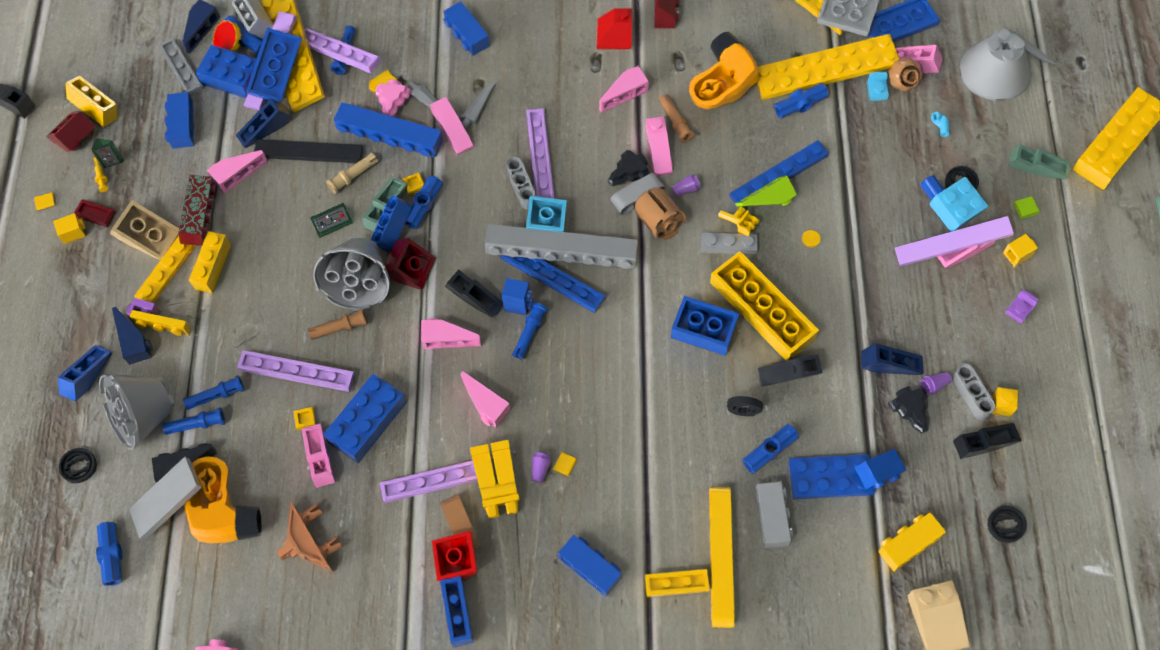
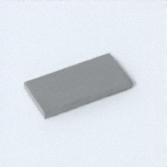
M184 457L129 508L139 539L146 540L202 488L189 458Z

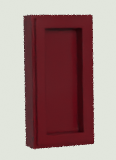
M83 199L74 212L80 219L82 218L107 228L116 214L114 209Z

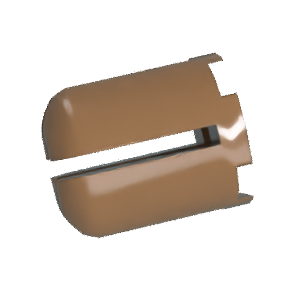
M654 187L648 189V193L646 191L642 193L635 203L637 216L657 239L664 238V240H668L679 233L677 229L681 226L682 222L686 223L687 217L666 191L661 188Z

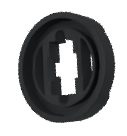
M956 166L948 171L945 177L946 188L950 187L952 183H956L955 177L957 174L962 178L966 177L968 179L969 177L972 186L977 190L979 178L971 168Z
M735 396L728 399L727 408L729 412L736 415L755 416L763 411V403L752 397Z
M85 448L69 450L62 456L59 462V473L69 483L86 481L95 473L97 468L95 456ZM78 461H89L86 463L87 466L81 470L72 473L68 471L70 469L69 466L74 465Z
M1004 505L996 508L990 514L988 529L996 540L1012 543L1023 537L1027 529V522L1020 510ZM1000 514H1010L1009 516L997 517ZM1014 519V522L1019 523L1016 525V528L1000 530L999 527L995 526L998 524V521ZM1017 532L1015 535L1012 536L1003 535L1007 533Z

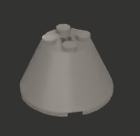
M1006 29L1000 30V32L987 37L967 49L962 56L959 67L962 74L961 79L966 87L977 96L996 101V99L1010 100L1019 96L1029 85L1032 75L1030 62L1025 50V42L1016 34Z
M349 237L344 243L324 253L317 260L313 270V279L318 291L321 290L327 296L326 299L345 309H370L372 305L380 304L386 298L390 287V278L377 249V244L364 238Z
M105 374L100 377L99 390L100 394L105 396L106 403L103 404L109 423L122 444L127 443L129 445L127 449L129 450L135 449L170 414L171 405H174L173 397L171 394H167L162 377Z

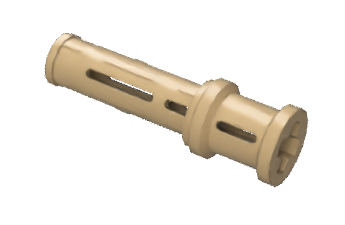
M370 153L346 171L338 172L339 175L333 179L326 180V184L334 194H337L339 189L345 185H350L352 179L375 163H378V160L374 159L375 155L373 153Z

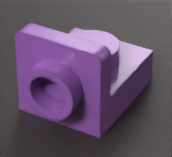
M1022 289L1005 314L1022 324L1039 300L1032 293Z
M134 298L127 308V316L129 318L132 310L159 315L161 312L156 304Z

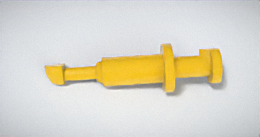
M95 157V172L97 176L95 182L100 184V192H106L108 186L105 183L108 181V178L104 175L102 166L99 165L98 161L100 158Z

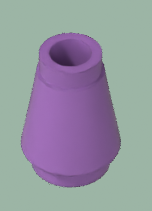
M689 175L672 186L675 195L679 196L697 192V189L701 188L696 175Z
M947 372L925 376L920 382L921 388L925 389L926 394L933 395L951 383V376Z
M535 452L534 457H532L531 481L543 483L551 464L549 454Z

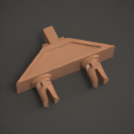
M290 501L287 529L288 539L284 541L285 545L276 552L282 560L290 556L292 558L300 556L304 560L332 571L326 561L327 556L343 547L336 536L322 546L317 545L307 528V523L323 515L317 503L301 513L298 512L295 505Z

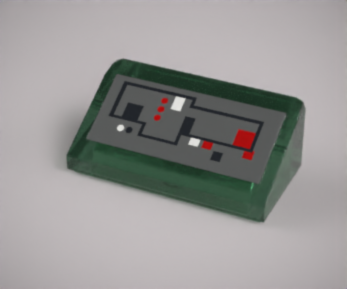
M104 139L94 140L91 151L103 168L124 162V158L113 141Z
M344 203L310 217L319 238L353 224Z

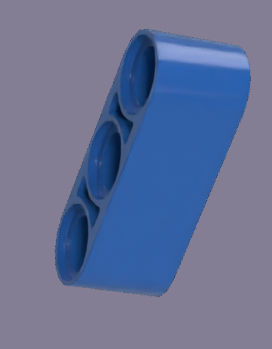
M392 196L387 201L371 237V241H374L377 247L386 252L392 250L409 216L411 205L397 196Z

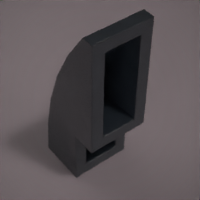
M459 269L445 285L453 294L491 318L503 305L499 298L475 279L471 280Z
M1009 423L981 428L977 432L961 434L953 440L960 459L1002 449L1019 443L1022 440L1015 424Z

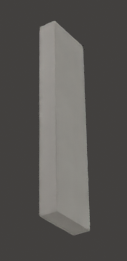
M171 38L159 44V49L184 91L189 92L190 96L204 90L175 39Z

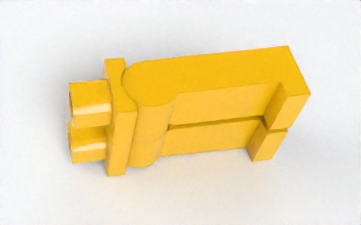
M509 440L490 443L498 484L495 482L488 444L470 447L482 497L483 510L486 509L489 519L500 517L498 506L506 505L507 515L518 513L519 496L516 490Z

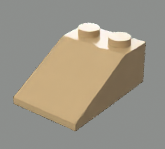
M131 200L111 229L110 235L137 250L161 260L179 234V228Z
M953 580L915 589L908 594L907 597L926 650H960L970 647L960 600Z

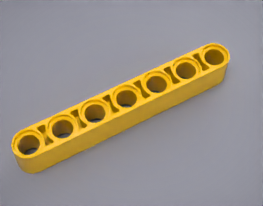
M709 487L712 627L734 628L730 487Z

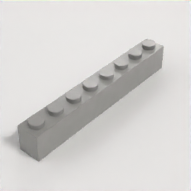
M491 224L487 225L485 253L491 255L545 259L567 263L574 262L586 265L593 264L604 267L612 266L623 269H634L637 252L636 239Z

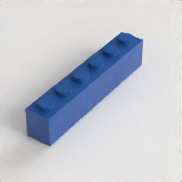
M343 102L333 119L336 128L343 133L349 132L358 137L369 138L375 142L387 143L392 147H401L406 151L418 152L426 157H436L443 142L441 130Z

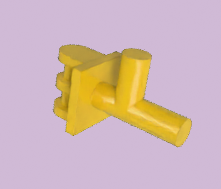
M739 207L734 215L723 210L718 215L720 218L737 224L738 234L749 236L751 230H754L755 225L759 223V219L750 215L749 211H746L743 207Z

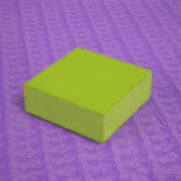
M1032 196L1016 200L1013 203L1020 219L1038 215L1040 212Z

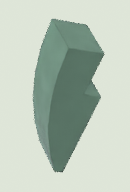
M1019 144L1011 150L1008 166L1039 176L1067 179L1071 162L1040 148L1033 151Z
M391 177L372 200L371 208L363 216V227L374 231L387 201L392 196L402 199L407 183Z

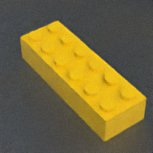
M1137 87L1081 155L1072 170L1104 190L1160 121V100Z
M741 251L711 273L710 283L786 361L792 360L817 339L819 330Z

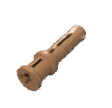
M665 94V99L662 95L659 98V102L672 121L673 130L678 133L681 143L689 142L693 139L694 132L689 129L687 120L681 117L670 96Z
M359 309V312L350 315L344 314L340 319L308 328L310 339L313 340L344 329L350 331L353 327L362 324L365 326L367 325V320L363 309Z

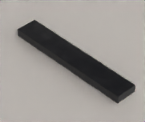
M256 139L254 152L262 150L266 159L358 163L362 159L363 146Z

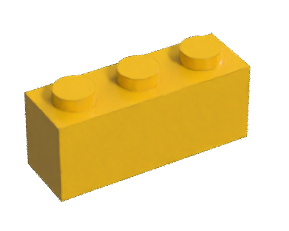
M79 75L66 82L67 99L102 127L117 120V104Z
M208 231L189 278L195 290L213 294L231 248V243L226 235Z
M931 513L925 516L920 514L913 520L914 524L908 528L905 525L897 531L898 536L893 539L888 537L881 543L882 547L879 550V554L894 572L941 539L946 533Z

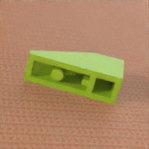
M781 176L738 201L735 205L736 207L778 204L785 206L793 201L791 198L797 194L788 176Z

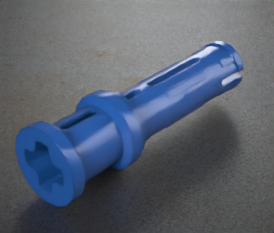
M347 25L341 42L346 43L348 39L347 44L352 45L356 28ZM334 59L330 70L335 74L343 75L346 72V63Z
M536 302L532 303L530 315L525 319L526 326L512 353L515 358L520 357L519 359H524L536 329L541 327V320L544 314L548 312L546 306Z
M237 375L232 380L219 382L216 387L183 398L186 409L190 410L220 397L228 398L230 394L238 391L243 392L245 389L241 378Z
M220 407L215 411H202L197 416L163 423L162 428L165 435L199 427L207 429L211 425H224L225 416Z

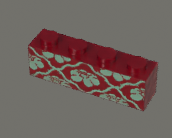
M189 175L178 232L180 244L203 245L208 233L206 225L210 224L211 213H209V209H213V198L211 197L216 193V184H213L211 176Z

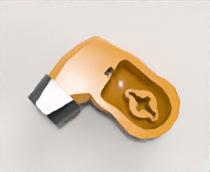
M728 31L718 35L710 46L718 63L695 76L690 82L689 93L693 103L700 108L714 109L740 99L758 81L759 71L754 58L743 44Z
M203 457L192 462L202 487L185 503L186 515L194 537L198 541L205 543H226L261 536L262 516L260 508L258 506H236V508L232 506L226 463L217 457Z

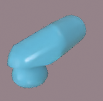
M933 112L931 119L940 128V135L942 137L949 136L948 118L939 112Z

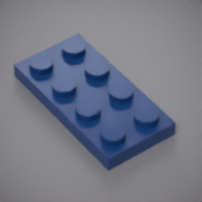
M908 0L875 13L868 34L871 38L890 34L892 41L895 42L939 25L940 19L927 0Z
M267 27L246 94L266 100L271 98L282 103L302 42L301 37Z
M869 454L790 458L788 464L793 500L874 495V486L865 489L855 470L856 466L870 459Z

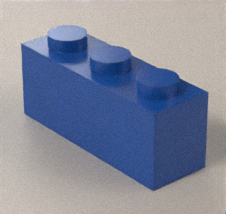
M461 1L443 11L445 17L443 21L446 27L452 29L453 35L457 40L460 39L465 51H469L474 56L490 46L488 34Z
M189 92L167 94V102H165V110L167 112V117H165L167 132H165L166 141L170 143L173 149L194 146L193 100Z
M573 535L558 552V559L603 596L607 597L622 579L621 569L613 562L609 564L604 560L605 556L597 549L593 551L588 547L589 543L584 538H577Z
M461 576L440 580L451 645L454 648L473 644L468 606Z

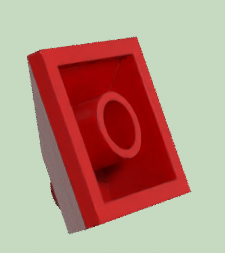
M614 8L598 18L597 49H631L632 8Z
M472 531L432 540L438 582L459 576L465 581L478 572Z

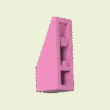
M937 45L895 48L900 60L908 57L917 61L921 66L922 74L939 73L943 58Z
M639 66L629 68L623 72L600 99L601 113L648 92V80Z
M664 116L646 119V135L654 174L656 176L673 174Z
M259 150L223 159L213 164L207 172L212 177V181L223 193H226L268 161L264 152Z
M429 318L421 320V342L424 349L481 346L480 336L476 333L441 319Z
M462 371V381L481 416V420L486 425H493L497 428L510 412V404Z

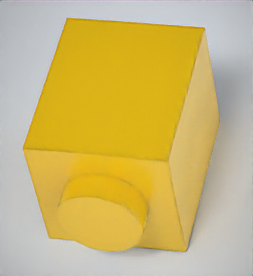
M75 213L53 221L57 235L64 244L86 237L84 232L86 225L83 219H79Z
M1024 234L1009 243L1003 254L1016 267L1033 257L1038 247L1033 239Z
M998 387L992 395L995 403V409L992 414L1011 417L1017 410L1018 390Z

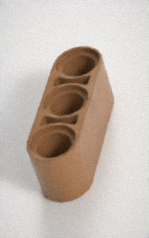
M459 495L440 502L453 535L472 531L474 550L480 548V543Z

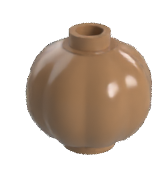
M908 57L896 60L888 73L890 84L903 92L916 88L922 79L920 64Z

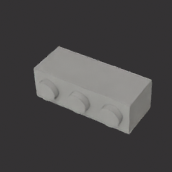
M233 0L231 2L249 33L264 39L267 27L273 29L274 24L259 0Z
M781 482L757 484L755 493L764 549L788 547L791 540H793L792 527L788 526L790 511L788 507L785 508L784 500H787L786 489L782 488Z

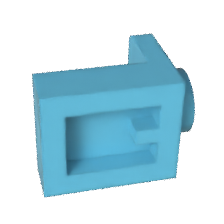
M876 71L869 74L867 86L870 101L888 100L887 72Z

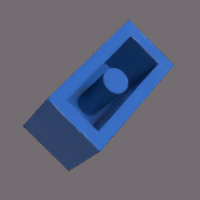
M506 278L502 291L504 311L527 315L528 309L531 310L533 303L529 282Z
M893 449L864 461L856 466L855 470L865 489L874 486L876 490L886 485L885 481L887 480L892 483L900 479V474L905 472L906 468L896 450Z

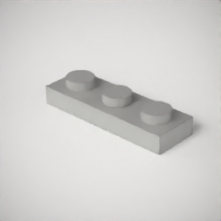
M701 233V253L736 254L741 251L743 254H757V234L746 236L744 234Z

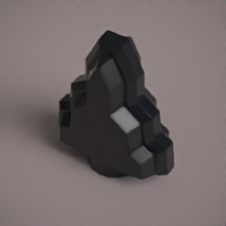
M626 150L621 155V160L617 162V169L611 173L608 183L611 186L622 185L626 181L634 182L651 174L646 167L648 161L641 153L635 155L631 150Z
M908 386L897 391V398L888 402L893 412H898L902 419L909 420L912 427L921 434L929 430V420L925 412L928 408L926 404L928 397L925 389L912 391L911 387Z

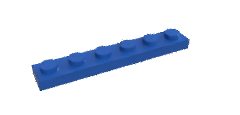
M817 140L732 191L729 197L734 203H737L778 177L788 176L790 180L828 157L829 152Z
M500 255V259L593 313L597 311L605 300V295L542 259Z

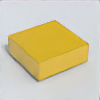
M419 172L402 178L403 182L407 183L406 190L409 196L419 192L424 185Z
M313 407L293 411L297 431L316 425Z

